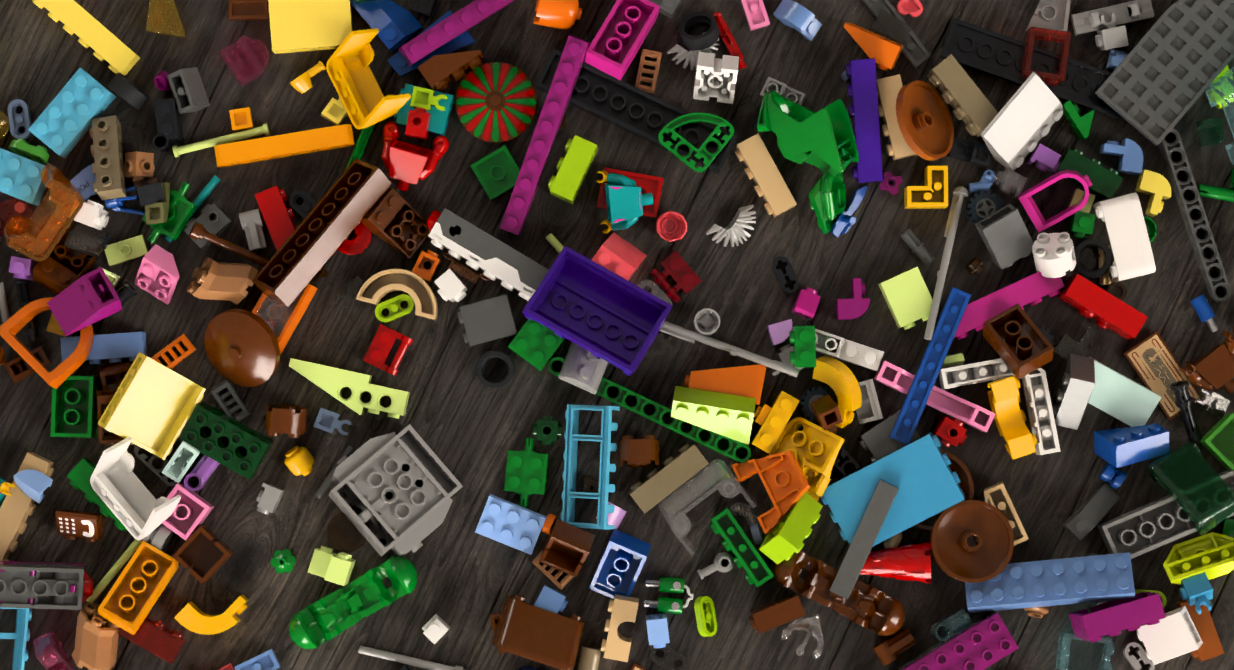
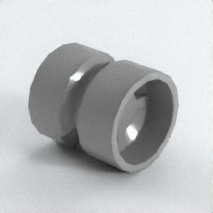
M710 308L698 311L693 320L695 330L705 336L715 333L720 326V316L715 310Z
M159 525L140 541L150 542L152 546L163 551L174 532L165 525Z

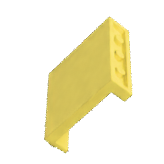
M268 0L272 51L275 54L337 49L350 32L353 31L350 0Z
M139 352L97 424L124 439L130 436L133 444L165 460L171 454L175 441L182 434L185 424L191 417L196 405L202 400L206 389Z

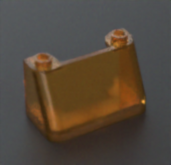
M48 162L41 172V180L49 190L30 219L14 216L3 228L7 246L35 261H43L49 257L84 203L83 197L76 187L58 168Z

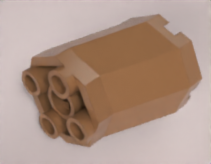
M207 257L202 267H197L192 274L194 280L188 286L187 292L198 299L225 300L237 305L246 297L248 293L246 289L248 286L252 287V280L256 277L258 270L249 264L216 262Z
M87 602L77 616L75 649L72 657L76 666L81 669L84 666L88 670H112L117 660L120 627L99 616L98 607L100 604Z

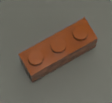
M1186 600L1177 601V608L1175 609L1183 606L1186 607L1203 641L1198 650L1190 652L1192 657L1202 662L1225 654L1207 606L1201 605V614H1198L1195 610V605L1189 606Z

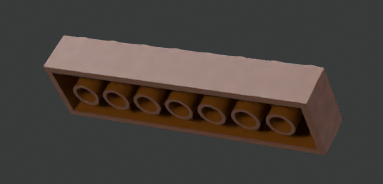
M355 159L252 282L267 297L289 307L296 300L300 292L308 286L316 273L322 269L326 261L335 253L336 249L348 238L362 218L374 207L378 199L387 191L388 187L392 184L378 167Z

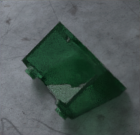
M1187 442L1154 460L1148 465L1149 476L1155 483L1159 480V485L1161 487L1164 486L1188 514V518L1197 525L1195 529L1203 536L1234 513V489L1231 490L1200 455L1201 450L1195 443L1190 444Z

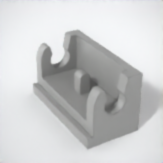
M873 379L858 382L862 395V405L856 410L859 424L882 419L883 416Z

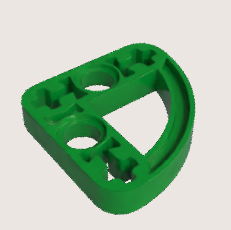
M690 113L669 122L660 131L658 140L665 149L690 169L701 173L709 167L734 134V128L731 123L719 116L709 113ZM693 122H705L717 126L699 149L695 148L674 130L682 125ZM727 126L729 127L728 132L730 133V135L728 136L725 134L721 138V141H724V143L721 144L718 139L713 137V135L715 134L718 138V136L721 134L720 128H726ZM665 133L667 135L668 133H671V139L676 142L677 138L680 140L675 145L674 150L670 148L671 146H673V144L670 141H666V143L663 142L664 137L662 136V134ZM709 142H715L718 145V150L710 153L707 151L706 145ZM680 145L688 146L689 153L686 156L679 155L677 149ZM693 151L697 153L694 155L697 160L701 158L704 160L703 165L705 166L703 168L701 166L696 168V162L692 159L690 162L687 161Z

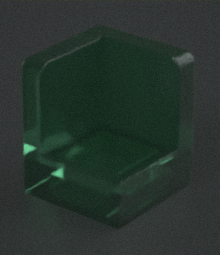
M1222 117L1201 120L1196 123L1200 146L1216 145L1225 142Z

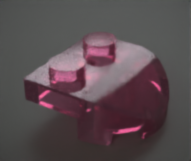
M248 36L238 38L237 42L219 52V55L241 87L263 74L270 56L267 46L260 39L255 40L248 38Z

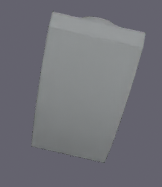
M769 76L760 93V96L764 97L765 93L776 91L779 95L801 106L806 98L805 93L788 87L787 84Z

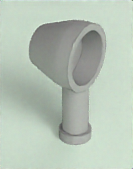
M727 552L717 554L713 564L697 570L701 580L717 570L723 573L729 572L734 566L733 557ZM723 559L728 560V565L725 567L721 565Z

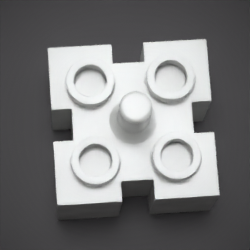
M699 52L693 99L709 101V97H715L717 102L733 104L739 57L723 55L722 59L715 58L713 53Z

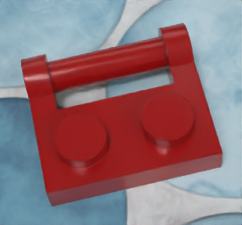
M380 324L363 361L396 376L398 366L408 346L412 344L413 339ZM396 339H399L402 342L390 366H388L385 362Z

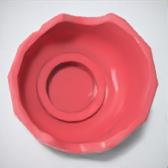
M668 211L661 214L657 219L656 231L660 238L666 241L681 240L687 232V222L680 213Z

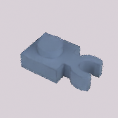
M320 408L313 427L332 434L336 428L340 434L348 435L349 433L345 432L342 427L344 424L352 425V422L349 420L340 421V414Z

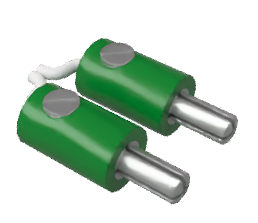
M660 577V581H645V583H655L645 584V586L657 587L659 592L683 594L684 588H686L687 594L690 597L684 605L683 599L658 597V601L645 600L644 603L648 604H644V607L658 608L657 612L682 614V608L687 607L689 601L693 600V594L690 593L689 587L684 585V578Z

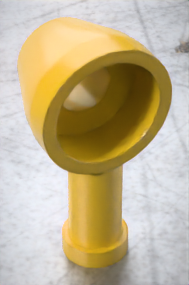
M319 61L318 64L291 81L290 84L294 89L303 94L313 87L310 78L320 71H324L326 67Z

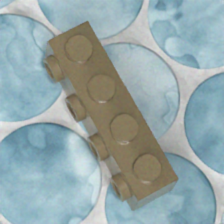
M116 115L92 119V127L89 128L90 136L93 139L91 154L95 160V163H92V171L96 175V181L93 182L95 194L98 193L101 200L126 197L121 123Z
M687 443L678 450L680 454L674 458L671 455L662 462L663 467L659 470L654 468L646 475L648 478L641 483L639 480L630 487L632 490L629 492L630 496L644 514L709 464L693 443L691 445Z

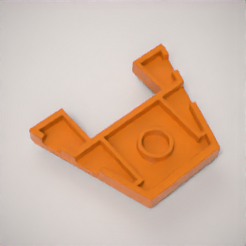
M790 450L731 465L738 480L741 482L758 472L774 505L772 509L757 517L764 533L767 535L774 530L810 488L794 453Z

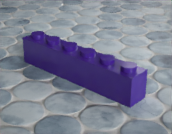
M875 58L848 60L849 65H845L846 77L850 78V85H847V97H851L848 115L849 118H852V129L859 154V162H855V166H852L853 179L856 178L858 183L883 181Z

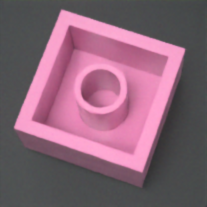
M177 483L167 498L172 499L180 495L181 499L172 515L162 524L187 541L201 526L214 506L194 491L186 489L183 483Z

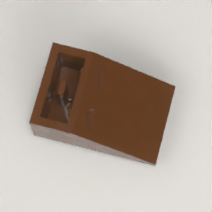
M480 50L434 55L419 65L418 69L432 90L442 92L449 87L448 83L454 79L455 81L460 80L466 75L465 72L470 68L473 70L480 66L484 57Z
M388 188L374 204V207L361 220L372 233L408 259L413 256L430 234L427 221L393 188Z
M69 226L33 268L32 279L55 295H58L81 276L89 272L104 247Z

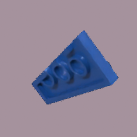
M449 10L438 20H436L432 25H430L427 29H425L422 33L432 28L436 24L440 23L444 19L448 18L453 13ZM466 31L410 67L399 51L387 61L397 74L402 77L417 70L419 65L434 55L454 53L460 50V48L475 43V40Z

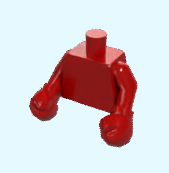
M390 121L383 127L384 145L381 157L386 169L389 171V177L398 180L397 189L407 191L410 183L417 184L419 179L424 180L435 170L438 161L449 149V141L445 136L438 135L433 141V150L399 141V125L394 121Z

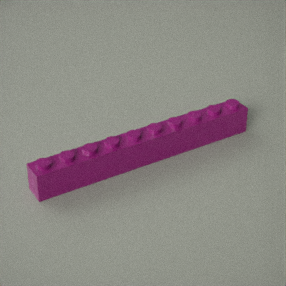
M572 35L568 36L500 229L516 235L522 233L585 59L586 51L589 48L590 42Z

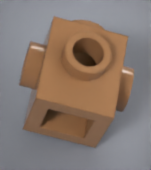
M137 151L125 153V177L133 178V181L153 177L155 169L154 153Z

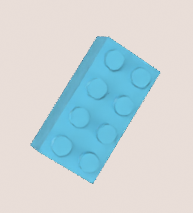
M79 68L28 130L59 156L66 158L89 128L92 127V119L99 118L117 96L85 70Z
M0 148V192L39 206L53 169Z

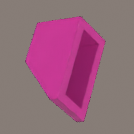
M811 288L801 289L791 312L811 320L815 315L821 296H818L817 291Z

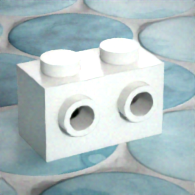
M76 200L69 219L102 230L109 221V216H107L109 212L103 210V205L88 200L85 203Z
M450 268L434 281L440 288L437 292L445 301L450 300L454 302L456 300L460 302L467 295L465 292L468 289Z

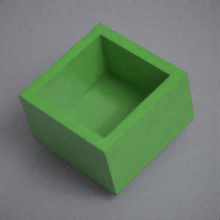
M1226 413L1199 442L1226 470L1234 471V413Z

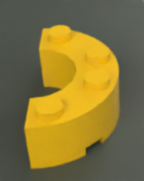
M1011 375L988 383L987 387L991 388V391H988L992 412L995 413L994 420L1000 436H1003L1007 443L1004 445L1011 458L1014 460L1035 453L1036 437L1034 433H1030L1024 422L1026 421L1025 413L1019 407L1021 402L1018 390L1021 388L1019 379Z

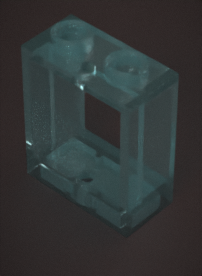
M1060 631L1055 670H1074L1068 669L1071 639L1082 641L1083 639L1075 637L1074 633ZM1101 636L1102 640L1096 641L1104 643L1101 670H1112L1110 657L1114 654L1115 644L1111 638Z

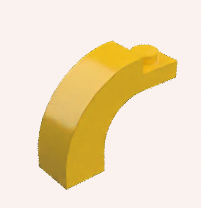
M824 355L816 359V367H814L812 379L824 382L834 390L843 421L837 424L836 427L843 428L853 421V411L862 405L861 389L855 375L845 364L835 358Z
M244 594L240 595L220 615L206 614L191 601L174 618L183 627L198 634L211 635L221 633L241 621L235 614L240 615L248 607L246 603L249 599Z

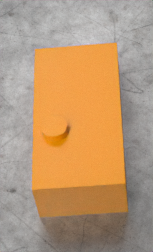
M142 541L98 607L99 616L135 635L179 567L178 561L149 543Z

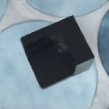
M158 177L134 181L140 206L159 203L165 200L161 181Z

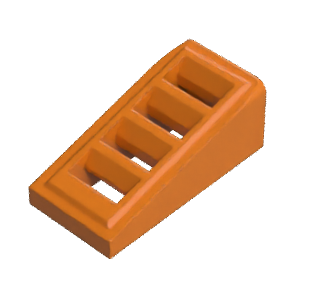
M182 334L151 357V359L162 364L159 360L162 357L168 364L166 367L172 370L197 349L186 335ZM181 341L186 346L188 351L185 352L179 345ZM174 347L180 352L181 356H177L173 350ZM167 352L174 358L173 362L167 357Z

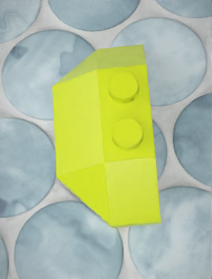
M1211 532L1175 544L1163 563L1170 582L1181 585L1182 579L1205 572L1208 580L1229 574L1234 570V538Z

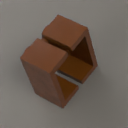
M557 519L544 545L539 561L577 577L590 552L595 535Z
M201 525L173 555L184 568H189L192 565L195 566L189 572L202 584L206 583L234 553L222 540L216 541L218 537L205 525Z

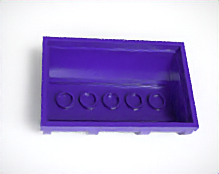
M564 246L523 309V314L528 320L540 323L554 331L558 337L572 341L591 352V355L597 359L602 358L623 370V373L627 376H631L658 335L672 309V305L569 247Z

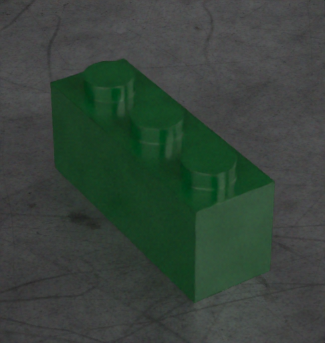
M1076 148L1066 150L1060 160L1061 164L1055 173L1062 170H1074L1083 176L1087 174L1093 184L1089 187L1091 193L1104 200L1113 198L1123 179L1119 176V172L1112 168L1106 169L1102 167V163L1094 158L1088 159L1084 157V153ZM1069 177L1066 178L1071 182L1084 188L1082 183L1077 179Z

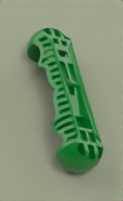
M390 557L386 562L370 569L361 577L350 582L346 587L338 589L310 604L302 611L296 612L289 622V634L292 641L303 649H316L322 643L331 640L359 622L363 617H367L381 608L389 606L398 598L412 593L418 582L415 566L404 557ZM386 577L392 583V586L388 589L385 588L382 582Z

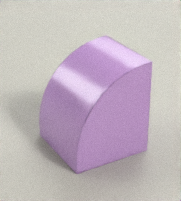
M792 319L767 326L772 346L788 338L789 331L792 330Z
M608 501L609 505H614V512L608 513L607 525H615V529H618L627 511Z

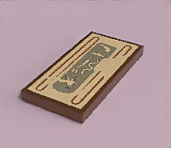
M1155 331L1122 353V355L1144 387L1162 397L1157 405L1166 419L1170 421L1181 413L1180 408L1175 405L1176 398L1170 385L1177 381L1188 380L1184 373L1179 371L1182 367L1159 333ZM1189 382L1188 390L1190 396L1193 397L1192 405H1194L1203 397L1197 388Z

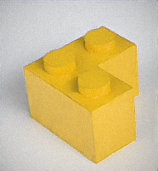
M948 166L925 167L924 186H907L904 188V209L947 208Z

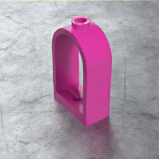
M1062 170L1018 194V199L1039 233L1081 210L1088 201L1089 187L1093 184L1087 174L1083 176L1074 170ZM1069 177L1080 181L1084 187V195L1081 200L1045 220L1032 195L1063 178Z

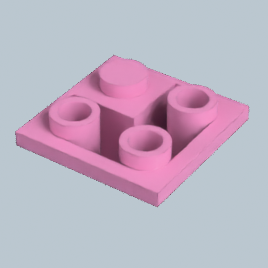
M155 244L143 257L134 282L135 285L167 305L172 299L180 277L173 254Z

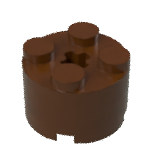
M268 404L266 406L265 422L267 435L279 436V434L283 433L287 434V437L299 438L300 435L306 433L308 408L304 407L301 409V405L279 404V408H273V404Z
M644 435L642 439H634V436H622V440L618 441L619 467H623V463H627V467L630 468L650 467V464L654 462L655 466H659V440H655L654 435Z

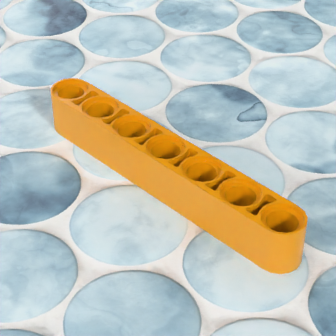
M343 124L216 145L214 150L217 167H227L355 145L352 124Z

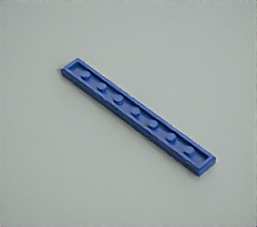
M954 287L951 288L935 326L932 340H929L889 438L906 445L910 444L971 294Z

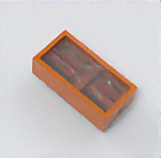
M308 284L300 292L296 300L289 307L262 293L252 311L272 329L279 344L280 355L318 289L311 284Z

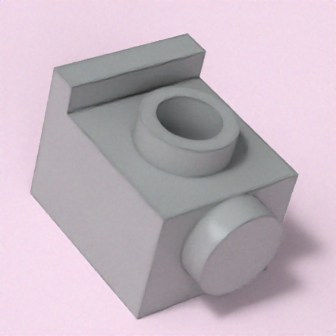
M263 482L262 487L265 490H261L256 500L259 502L257 511L268 515L269 512L275 513L285 490Z

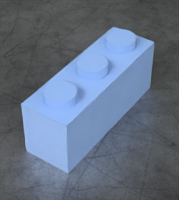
M666 613L645 615L649 645H653L654 648L666 647V643H670Z

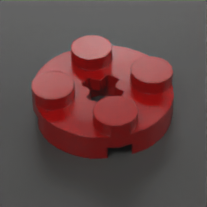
M360 222L354 228L357 237L352 240H348V237L337 250L347 255L361 254L370 245L372 232Z

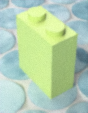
M918 266L878 284L898 328L904 327L906 330L916 325L914 321L921 318L923 322L928 320L932 297Z

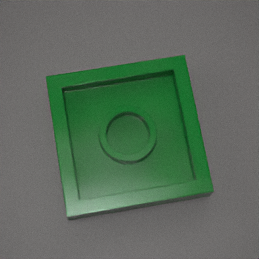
M505 145L470 165L491 201L514 188L520 172Z

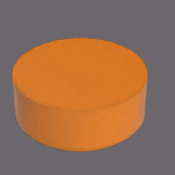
M551 513L547 516L542 527L543 533L550 535L557 516Z

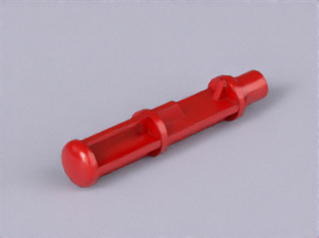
M721 12L712 14L716 19L720 38L730 56L739 57V70L746 68L744 55L741 53Z

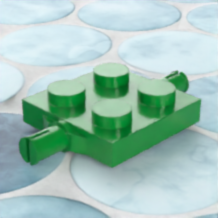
M183 181L178 191L170 190L167 222L149 224L153 231L148 237V241L155 244L160 234L167 235L176 241L197 207L184 196L190 187L189 184ZM144 214L143 218L141 219V220H143L144 222H146V215H145V214Z
M526 438L525 450H508L504 491L521 494L519 506L528 507L529 495H545L549 454L533 451L534 438Z

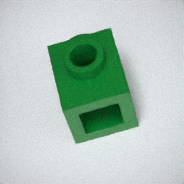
M1078 211L1070 215L1067 233L1074 234L1073 237L1086 239V236H1090L1093 233L1096 214Z

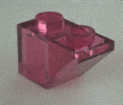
M52 631L33 640L36 658L46 670H73L62 643Z

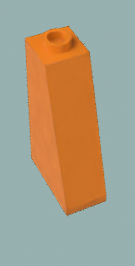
M759 364L691 371L690 375L685 377L684 387L756 398L755 405H760L767 366Z

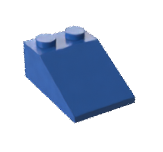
M614 529L589 589L614 599L615 594L630 597L648 557L651 544Z

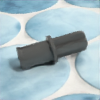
M911 229L902 233L901 237L912 249V254L915 253L925 267L935 259L924 246L925 243L921 242Z

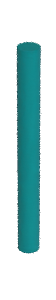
M216 175L212 177L192 202L197 206L193 214L220 182L221 179ZM167 235L164 237L170 243L173 240Z

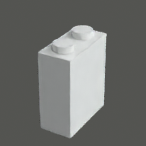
M1185 606L1165 613L1166 618L1159 619L1160 623L1154 625H1147L1145 623L1140 625V629H1137V636L1140 641H1143L1146 647V655L1152 660L1154 665L1198 650L1203 644Z

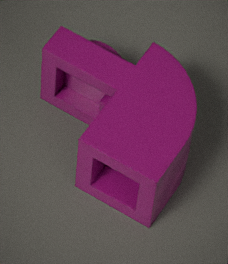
M861 278L851 279L852 299L836 300V320L858 318L868 309L870 298H862V295H865V283H861Z

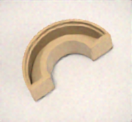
M388 269L374 274L362 285L356 297V300L378 305L387 293L404 291L414 301L415 315L437 321L438 304L433 290L421 277L407 270Z

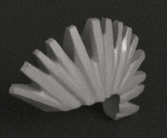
M715 43L703 50H685L676 44L667 51V54L677 52L671 59L672 61L677 59L676 65L684 60L682 68L685 69L690 62V70H693L694 67L696 70L698 53H712L710 49L718 50L714 46L719 44Z
M753 204L738 208L735 217L726 228L713 224L706 232V235L716 232L711 240H716L715 243L718 244L724 238L723 246L725 247L729 240L731 247H734V243L736 246H739V242L743 244L741 238L747 241L746 236L751 237L744 228L754 230L747 223H756V221L752 220L756 216H751L756 214V212L749 211L754 207Z

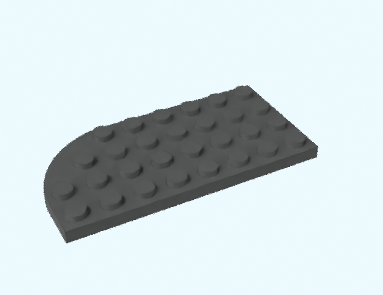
M1179 0L1172 4L1097 89L1095 94L1155 146L1159 145L1233 59L1234 0Z

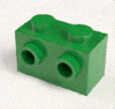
M815 326L792 327V331H789V342L793 343V351H790V364H794V368L816 367Z

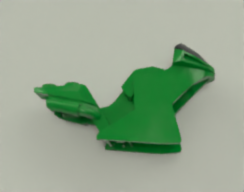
M769 91L765 93L763 100L756 110L752 127L756 132L772 130L777 136V145L784 158L798 164L807 162L821 170L823 176L809 192L810 206L817 216L818 227L822 230L823 234H827L834 225L836 215L843 213L846 208V189L842 172L852 161L859 162V154L848 112L841 99L834 101L818 112H814L779 95L776 91Z

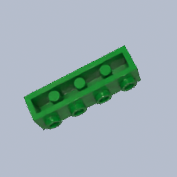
M727 507L710 518L712 521L710 527L716 535L718 533L721 534L724 539L721 543L727 552L732 550L735 555L733 558L739 569L741 567L745 569L747 574L744 576L750 585L755 584L758 588L774 577Z

